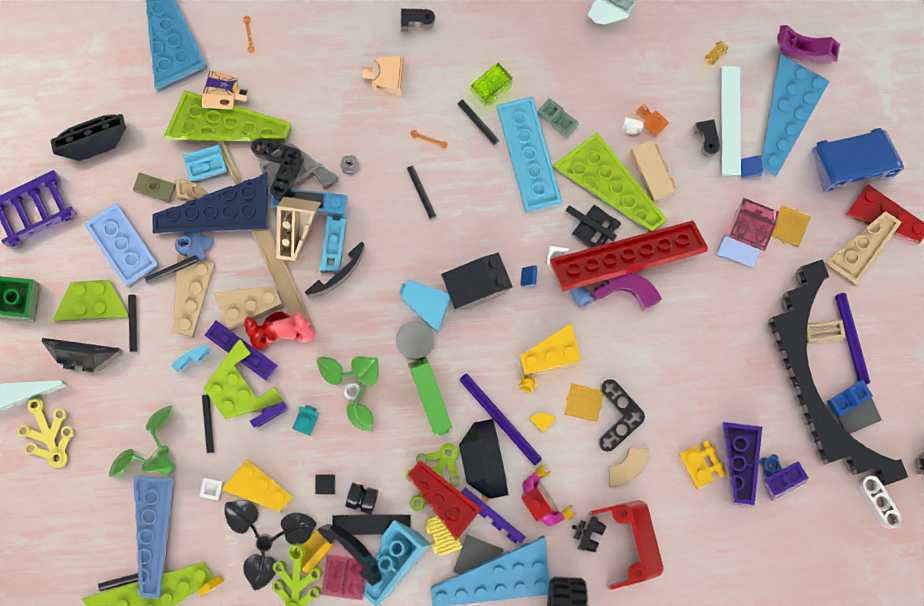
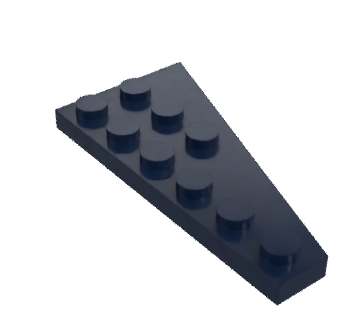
M261 174L259 177L217 190L199 199L190 200L177 207L174 206L154 213L152 233L178 234L268 230L267 174Z

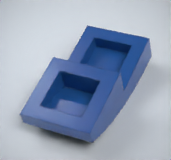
M861 380L827 402L838 418L873 397L865 382Z

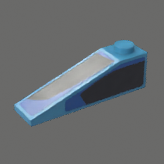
M283 189L277 190V194H279V192H283ZM291 189L289 198L321 202L317 215L346 219L349 202L347 195ZM272 195L270 207L277 208L280 201L276 200Z

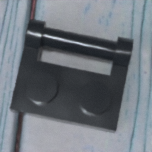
M595 204L586 214V216L600 225H603L605 221L609 223L607 229L612 232L621 225L619 220L613 218ZM580 222L571 234L588 248L604 245L608 240L607 237L601 235L596 243L592 242L591 240L597 231L583 222Z

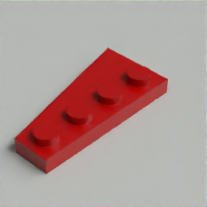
M869 184L865 186L846 213V216L871 224L886 211L901 221V224L894 232L895 235L918 244L924 238L923 221Z
M421 460L407 475L457 541L479 514L481 508Z

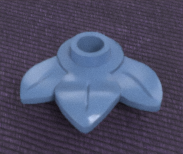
M184 233V236L177 238L175 249L180 254H186L188 258L197 255L198 259L202 260L206 258L204 251L211 247L213 239L200 235V233Z

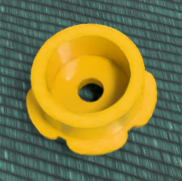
M524 376V378L519 379V389L528 393L534 392L535 387H537L534 378Z

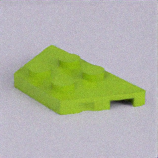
M110 280L70 282L54 316V321L129 318V313Z

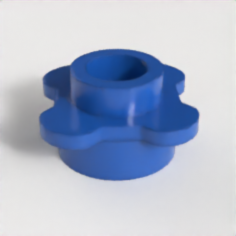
M773 454L769 458L763 457L760 459L765 476H770L772 473L782 470L777 455Z

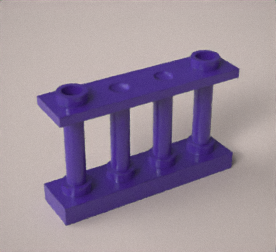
M52 170L0 195V222L8 236L1 240L5 246H18L22 240L59 222H67L77 214L73 207H66L60 195L57 183L61 182V179L57 172ZM46 188L50 190L60 211L52 216H49L39 195L40 191ZM27 197H32L42 218L41 221L33 225L22 204L23 199ZM11 205L15 206L25 229L14 233L4 212L5 208Z

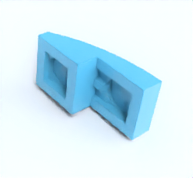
M207 345L199 346L182 355L171 366L181 373L192 360L199 364L211 349Z

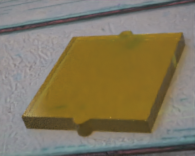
M781 205L769 236L782 240V243L787 242L799 247L811 217L798 212V209L793 210Z
M571 383L569 395L566 397L567 404L564 415L597 422L600 409L603 407L601 405L603 398L601 390Z

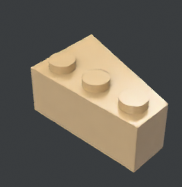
M274 286L213 293L231 331L244 326V320L247 316L257 320L284 307Z

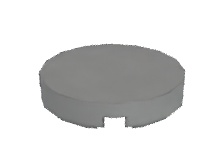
M412 321L406 323L399 329L396 335L397 348L406 358L412 360L422 359L433 348V333L422 322Z

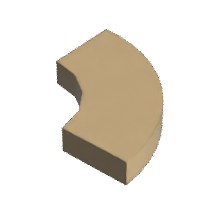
M175 179L177 199L190 201L209 194L195 182Z
M629 448L628 455L621 464L609 467V487L626 484L637 477L647 462L649 448Z

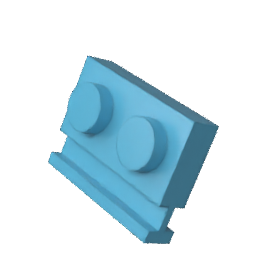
M220 145L183 155L190 182H196L228 172Z

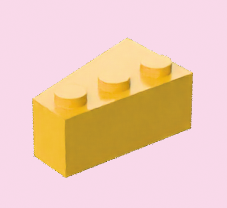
M571 323L520 355L519 361L523 376H531L580 363L581 357Z
M248 459L245 460L221 489L281 513L294 498Z

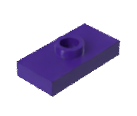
M284 401L274 407L268 406L261 410V415L250 420V423L257 429L288 411L289 408Z

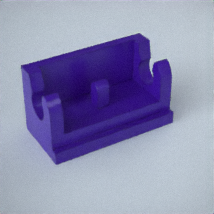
M799 461L764 479L765 489L768 488L770 498L774 501L805 484L809 477Z

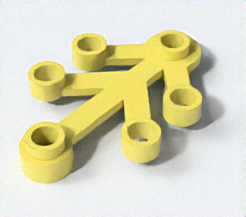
M32 398L28 401L27 408L30 412L34 413L42 433L31 430L26 425L19 426L17 433L21 437H30L46 443L49 451L38 448L34 443H28L25 446V452L30 455L35 454L46 458L48 464L53 468H62L67 463L68 457L65 450L70 438L74 435L73 428L69 426L62 428L61 435L63 437L58 447L55 439L63 420L67 417V413L63 409H56L53 414L55 419L50 429L42 412L45 408L44 402L39 398ZM37 402V408L33 409L32 404ZM60 411L63 412L62 418L57 417V414ZM26 428L27 433L23 435L21 430ZM67 429L71 431L69 436L65 435V430ZM31 445L34 446L33 452L28 450ZM56 455L60 456V460L58 462L54 461V457Z

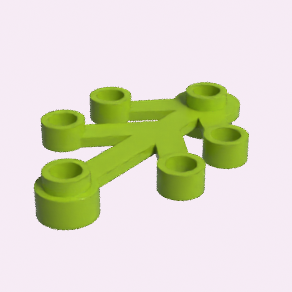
M446 443L441 446L438 452L429 454L419 453L416 456L417 463L419 462V456L426 458L425 464L427 461L440 459L436 466L430 468L444 479L443 469L447 464L451 475L449 477L450 484L453 486L460 484L461 478L457 474L455 465L458 449L454 444ZM447 449L452 450V455L449 457L445 455ZM408 470V471L406 472V475H405V476H406V479H407L408 481H410V480H409V478L407 477V475L409 474V472H410L411 470ZM457 476L459 479L458 483H452L451 478ZM420 493L411 498L410 506L413 510L421 511L425 507V499ZM416 499L421 500L419 507L414 505Z
M296 543L288 550V555L293 560L292 577L287 572V565L283 560H279L273 565V570L282 579L273 582L272 589L280 595L286 606H305L322 594L320 587L313 586L308 590V594L300 599V591L312 581L321 578L323 571L320 567H314L301 580L302 558L306 555V548L304 545ZM278 564L282 566V570L278 568ZM314 570L318 572V576L314 574ZM286 584L292 591L291 596L285 590Z

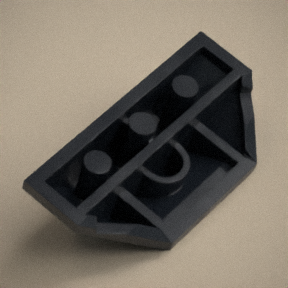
M123 114L102 115L66 129L56 138L50 140L53 153L65 158L82 161L115 149L127 128Z
M42 338V343L49 353L66 370H75V367L82 368L83 372L94 373V370H102L123 353V350L116 347Z
M489 419L474 422L459 444L466 483L489 499L507 496L509 494L494 421Z

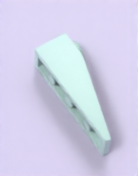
M62 380L0 384V412L27 402L32 398H37L63 388L67 384Z

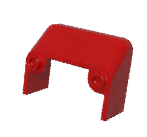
M636 500L588 512L589 516L611 511L613 519L617 523L625 524L631 522L641 560L628 567L627 575L629 580L607 585V589L612 590L657 578L662 574L663 563L650 512L644 501Z

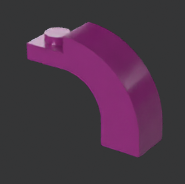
M780 25L777 43L780 45L782 53L793 58L811 62L838 61L840 43L834 38L806 37L796 33L788 25Z
M634 273L604 280L607 285L605 286L603 283L595 287V292L592 293L595 302L614 292L624 291L630 293L636 298L643 311L662 300L659 292L651 282Z

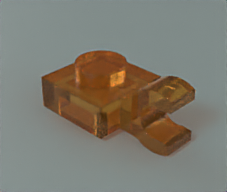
M644 104L636 112L645 120L643 127L655 138L669 124L656 110L651 114Z

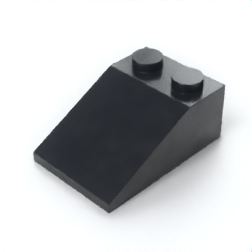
M499 252L481 257L441 274L455 310L503 295L513 288Z

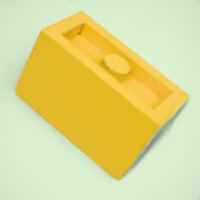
M317 530L304 544L306 555L302 558L301 568L306 574H309L310 570L316 567L335 545V543L330 544Z

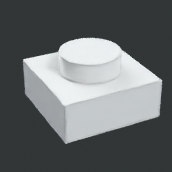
M625 117L622 130H626L625 132L631 135L640 134L644 122Z
M549 245L546 264L550 265V259L567 255L569 248Z
M203 478L199 497L219 501L224 482Z

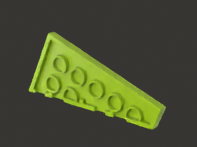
M184 90L164 134V140L254 141L260 138L272 142H285L291 129V122L234 105L233 109L203 108L202 95Z
M598 132L552 166L650 232L656 230L667 221V218Z
M201 562L163 574L161 599L139 597L138 581L83 598L82 600L86 606H176L215 577L205 562Z

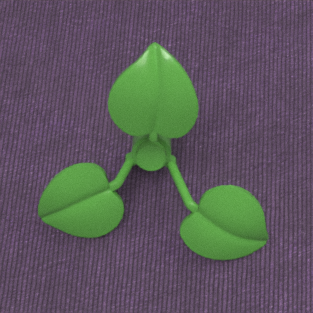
M357 356L351 361L352 371L342 373V366L339 362L329 357H319L317 359L319 371L328 383L338 385L342 382L341 377L355 374L357 380L364 384L355 398L354 404L347 405L346 412L351 423L357 428L367 432L372 431L374 424L373 415L370 409L363 404H358V401L366 387H371L377 382L378 358Z
M171 405L155 412L149 418L145 427L147 431H150L158 449L146 460L133 455V449L123 451L112 463L109 477L124 472L133 459L143 462V472L159 471L161 474L167 475L173 470L175 464L167 457L169 448L162 446L155 434V430L159 429L168 418L172 408Z

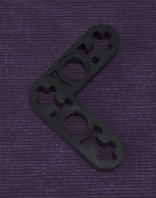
M260 138L254 140L251 144V150L256 157L281 164L270 189L273 197L281 201L283 197H288L304 161L303 155L297 148ZM263 145L264 149L258 151L257 147L260 148ZM275 150H282V154L280 156H273V152ZM297 155L298 159H294L292 162L291 157ZM285 171L292 172L289 178L282 177ZM282 188L283 192H279V194H277L276 191L281 190Z
M612 379L602 382L600 390L622 417L598 440V446L606 452L614 450L645 420L643 410ZM606 383L614 385L612 389L615 393L621 392L614 400L611 398L614 394L611 391H605L607 388ZM620 397H625L628 401L625 408L618 406L617 401ZM632 412L639 413L640 415L638 416V418L640 420H634L631 423V425L633 426L631 428L630 425L624 421V419L626 418L627 421H629L633 418ZM620 424L625 425L627 428L624 435H619L616 431L617 426ZM612 431L614 436L619 438V440L617 441L616 439H613L610 442V444L612 445L611 447H604L603 444L605 442L603 439H610L613 436L610 434V432Z

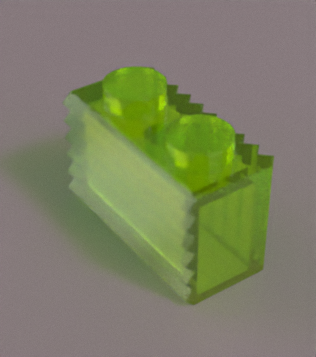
M497 62L470 85V91L484 106L488 103L491 105L498 99V94L502 91L505 93L512 87L513 77Z

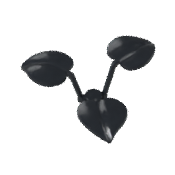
M240 500L225 504V518L229 527L234 532L240 534L246 533L249 527H251L257 538L256 547L261 551V556L253 554L245 560L243 565L244 575L254 591L266 586L276 573L273 570V565L276 563L275 559L269 556L265 557V552L271 549L273 541L285 534V539L289 544H304L310 538L316 526V521L312 517L303 513H290L281 520V527L284 531H281L274 537H271L269 534L259 535L252 524L258 518V511L253 503Z

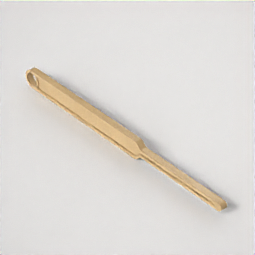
M216 141L217 145L221 146L225 163L235 185L242 183L224 141ZM269 227L268 230L251 231L289 314H292L294 318V314L300 312L301 315L309 320L311 327L315 330L284 260L276 258V242Z

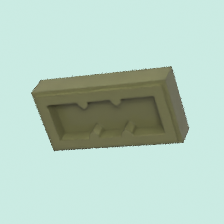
M139 173L133 191L170 203L176 185L175 183Z

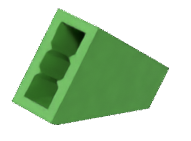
M425 357L408 363L434 435L437 433L438 435L448 433L452 425L429 361Z

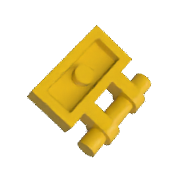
M709 439L702 442L705 448L704 451L700 452L696 445L679 454L696 489L714 481L711 473L715 471L719 478L726 475L723 469L725 466L722 461H719L715 453L716 449L711 445ZM707 455L713 464L709 468L703 458Z

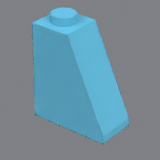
M408 279L406 284H402L399 292L402 295V301L434 332L439 333L451 299L449 293Z

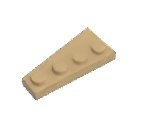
M885 211L826 261L825 264L857 285L899 227L901 221Z
M177 254V263L188 257ZM199 260V262L176 272L175 333L194 338L215 264Z

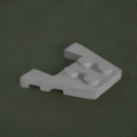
M290 143V144L287 145V146H290V147L299 149L298 147H296V146L293 145L292 143ZM279 150L273 156H280L282 154V150ZM300 150L304 161L293 187L311 174L317 177L324 188L338 180L336 174L330 172L322 164L316 162ZM297 155L291 157L292 162L294 159H298ZM265 160L260 164L262 174H267V190L271 200L272 194L270 189L281 164ZM285 171L282 177L289 178L292 172ZM273 208L277 219V208Z

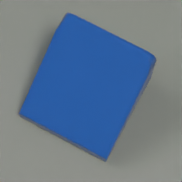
M761 155L741 159L742 178L760 177L763 174Z
M537 265L522 268L520 285L522 287L534 288L537 279Z

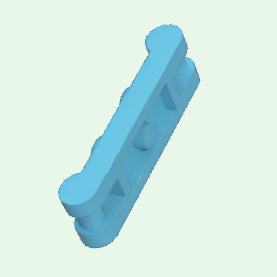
M327 216L320 265L321 273L328 271L337 274L340 271L346 219L340 218V221L333 220V217ZM328 259H335L334 265L327 264Z

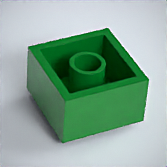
M0 276V318L34 321L39 283L33 279Z

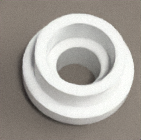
M356 382L348 383L344 388L345 398L354 402L362 388L361 385ZM356 389L357 394L351 395L350 390Z

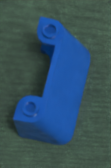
M876 128L871 130V133L832 142H828V140L817 142V146L812 149L823 192L833 191V187H843L848 183L880 176L882 178L886 176V178L898 175L904 169V165L887 131L882 130V128Z

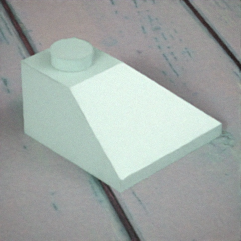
M595 0L587 16L594 22L604 25L628 18L638 2L635 0Z

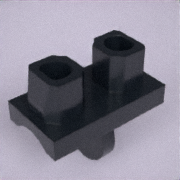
M591 516L586 530L584 529L586 522L583 520L580 521L579 526L572 525L571 528L576 531L573 538L579 540L581 533L583 534L577 549L596 552L599 543L590 539L592 532L603 536L607 527L598 521L599 518Z

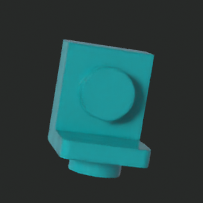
M305 405V408L300 406L292 429L311 436L319 414L315 412L316 408Z

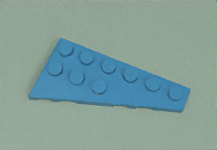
M146 0L154 88L158 90L207 66L176 1Z
M780 54L768 125L761 155L763 170L774 176H777L830 82Z
M543 535L529 544L525 543L520 548L483 562L480 566L473 569L470 568L456 577H450L430 586L432 606H454L548 595L549 573L545 536Z

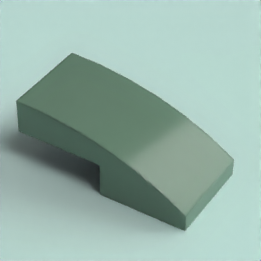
M550 98L537 111L548 124L566 138L579 126L577 120L564 112V109Z

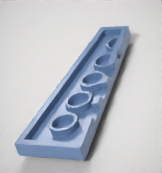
M134 476L139 597L161 599L174 479Z

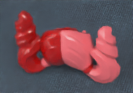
M282 311L274 312L268 315L262 326L258 325L252 317L247 316L244 320L245 332L250 337L252 346L258 350L267 348L271 342L281 338L310 342L314 340L316 335L315 330L310 327L309 320L301 315L300 312H296L294 318L288 311L286 314Z

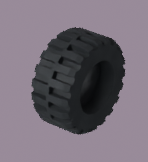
M554 577L550 579L547 606H588L586 581L582 578Z

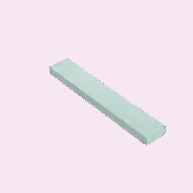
M721 66V176H740V66Z

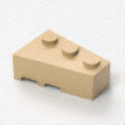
M283 197L277 205V259L296 260L302 250L321 202Z

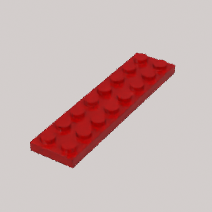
M692 220L550 259V266L563 292L702 254L708 251V246L695 222Z

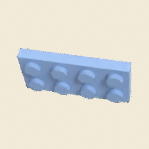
M117 203L84 224L126 287L159 266Z

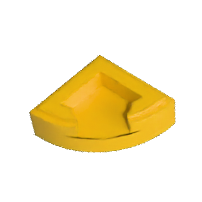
M537 413L531 416L529 420L543 432L556 418L547 413Z
M218 575L199 588L198 594L200 597L204 596L224 582V579L221 575Z

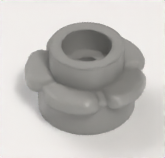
M346 155L341 159L342 163L340 166L343 171L353 173L358 169L359 162L355 156Z

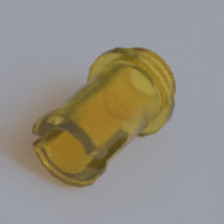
M723 41L716 42L715 47L705 56V59L711 65H714L723 54L727 53L728 46Z

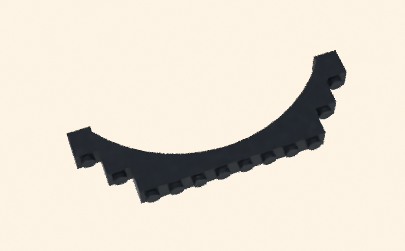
M823 259L801 266L797 270L798 273L796 275L799 283L803 286L783 294V305L789 311L768 320V329L771 334H774L776 339L775 347L778 352H781L783 357L781 360L785 370H788L790 386L796 391V402L803 409V420L810 427V438L813 443H816L819 460L823 461V464H828L846 457V468L852 475L875 469L874 476L879 479L883 486L908 478L902 459L894 460L860 443L841 427L823 403L809 368L806 336L812 304L823 281L829 278V274Z

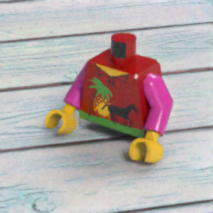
M544 464L536 468L535 473L523 481L521 498L537 522L553 526L564 520H570L577 512H570L569 509L573 505L567 506L562 512L558 510L540 481L541 478L551 473V471H544V466H546Z

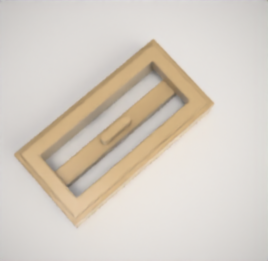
M843 320L808 324L807 344L845 339ZM839 324V328L810 332V328ZM840 332L841 334L836 336L811 339V336L813 335H821Z

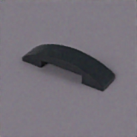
M361 241L348 253L351 261L326 284L317 280L305 291L306 296L313 298L326 294L348 279L363 257L365 244Z
M332 515V525L340 527L352 535H383L394 520L411 528V515Z
M325 524L317 530L330 544L338 541L363 566L359 574L372 587L381 582L382 576L376 561L368 549L356 537L346 530L331 524Z

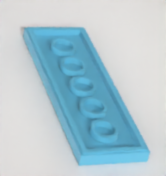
M533 96L497 105L496 108L525 213L562 204Z

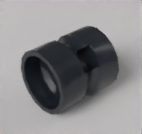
M352 482L345 507L354 510L360 508L361 512L372 515L379 490L370 487L364 489L363 485Z

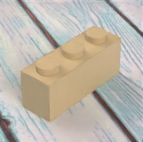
M653 140L631 148L630 155L648 196L653 202H657L672 196L676 185L673 178H669L666 162L661 160L659 146L654 144Z

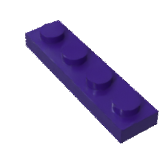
M215 320L204 335L227 353L241 339L217 320ZM241 339L251 354L240 362L267 381L278 365Z
M463 488L461 493L481 508L479 515L484 519L488 516L493 520L491 524L499 531L505 530L508 533L506 537L516 544L517 541L522 543L526 536L468 488Z

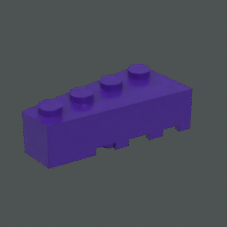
M723 422L722 429L733 504L753 507L756 498L762 427Z

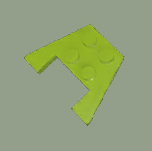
M241 339L237 341L203 387L225 420L284 401L275 386L260 397H257L235 367L236 363L251 354Z

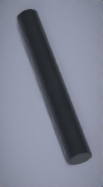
M463 99L457 103L493 145L500 141Z
M414 166L408 167L407 171L429 219L435 218V211Z
M570 205L566 208L565 211L611 241L616 239L617 235L577 209Z
M194 255L146 276L145 281L147 284H150L199 262L197 255Z
M131 294L128 295L129 352H137L136 295Z
M202 395L206 452L214 453L210 397Z
M138 573L98 583L99 591L139 581Z

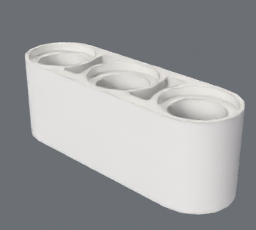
M875 476L861 478L858 482L859 491L879 523L885 528L898 527L902 522L901 514L879 479ZM867 480H870L873 484L871 490L866 488ZM878 497L883 500L882 507H879L876 503ZM889 514H891L894 518V522L892 524H889L887 521V516Z

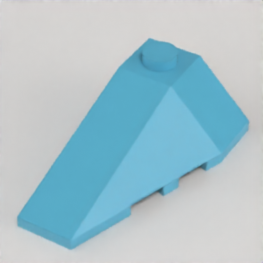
M396 520L392 522L383 534L379 552L375 556L382 580L373 587L366 582L362 593L374 606L381 604L431 546L417 531Z

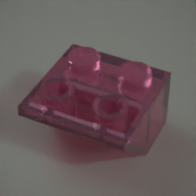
M743 197L734 214L729 237L765 251L777 223L779 211Z
M327 555L321 595L363 600L366 580L359 574L363 566L355 558Z

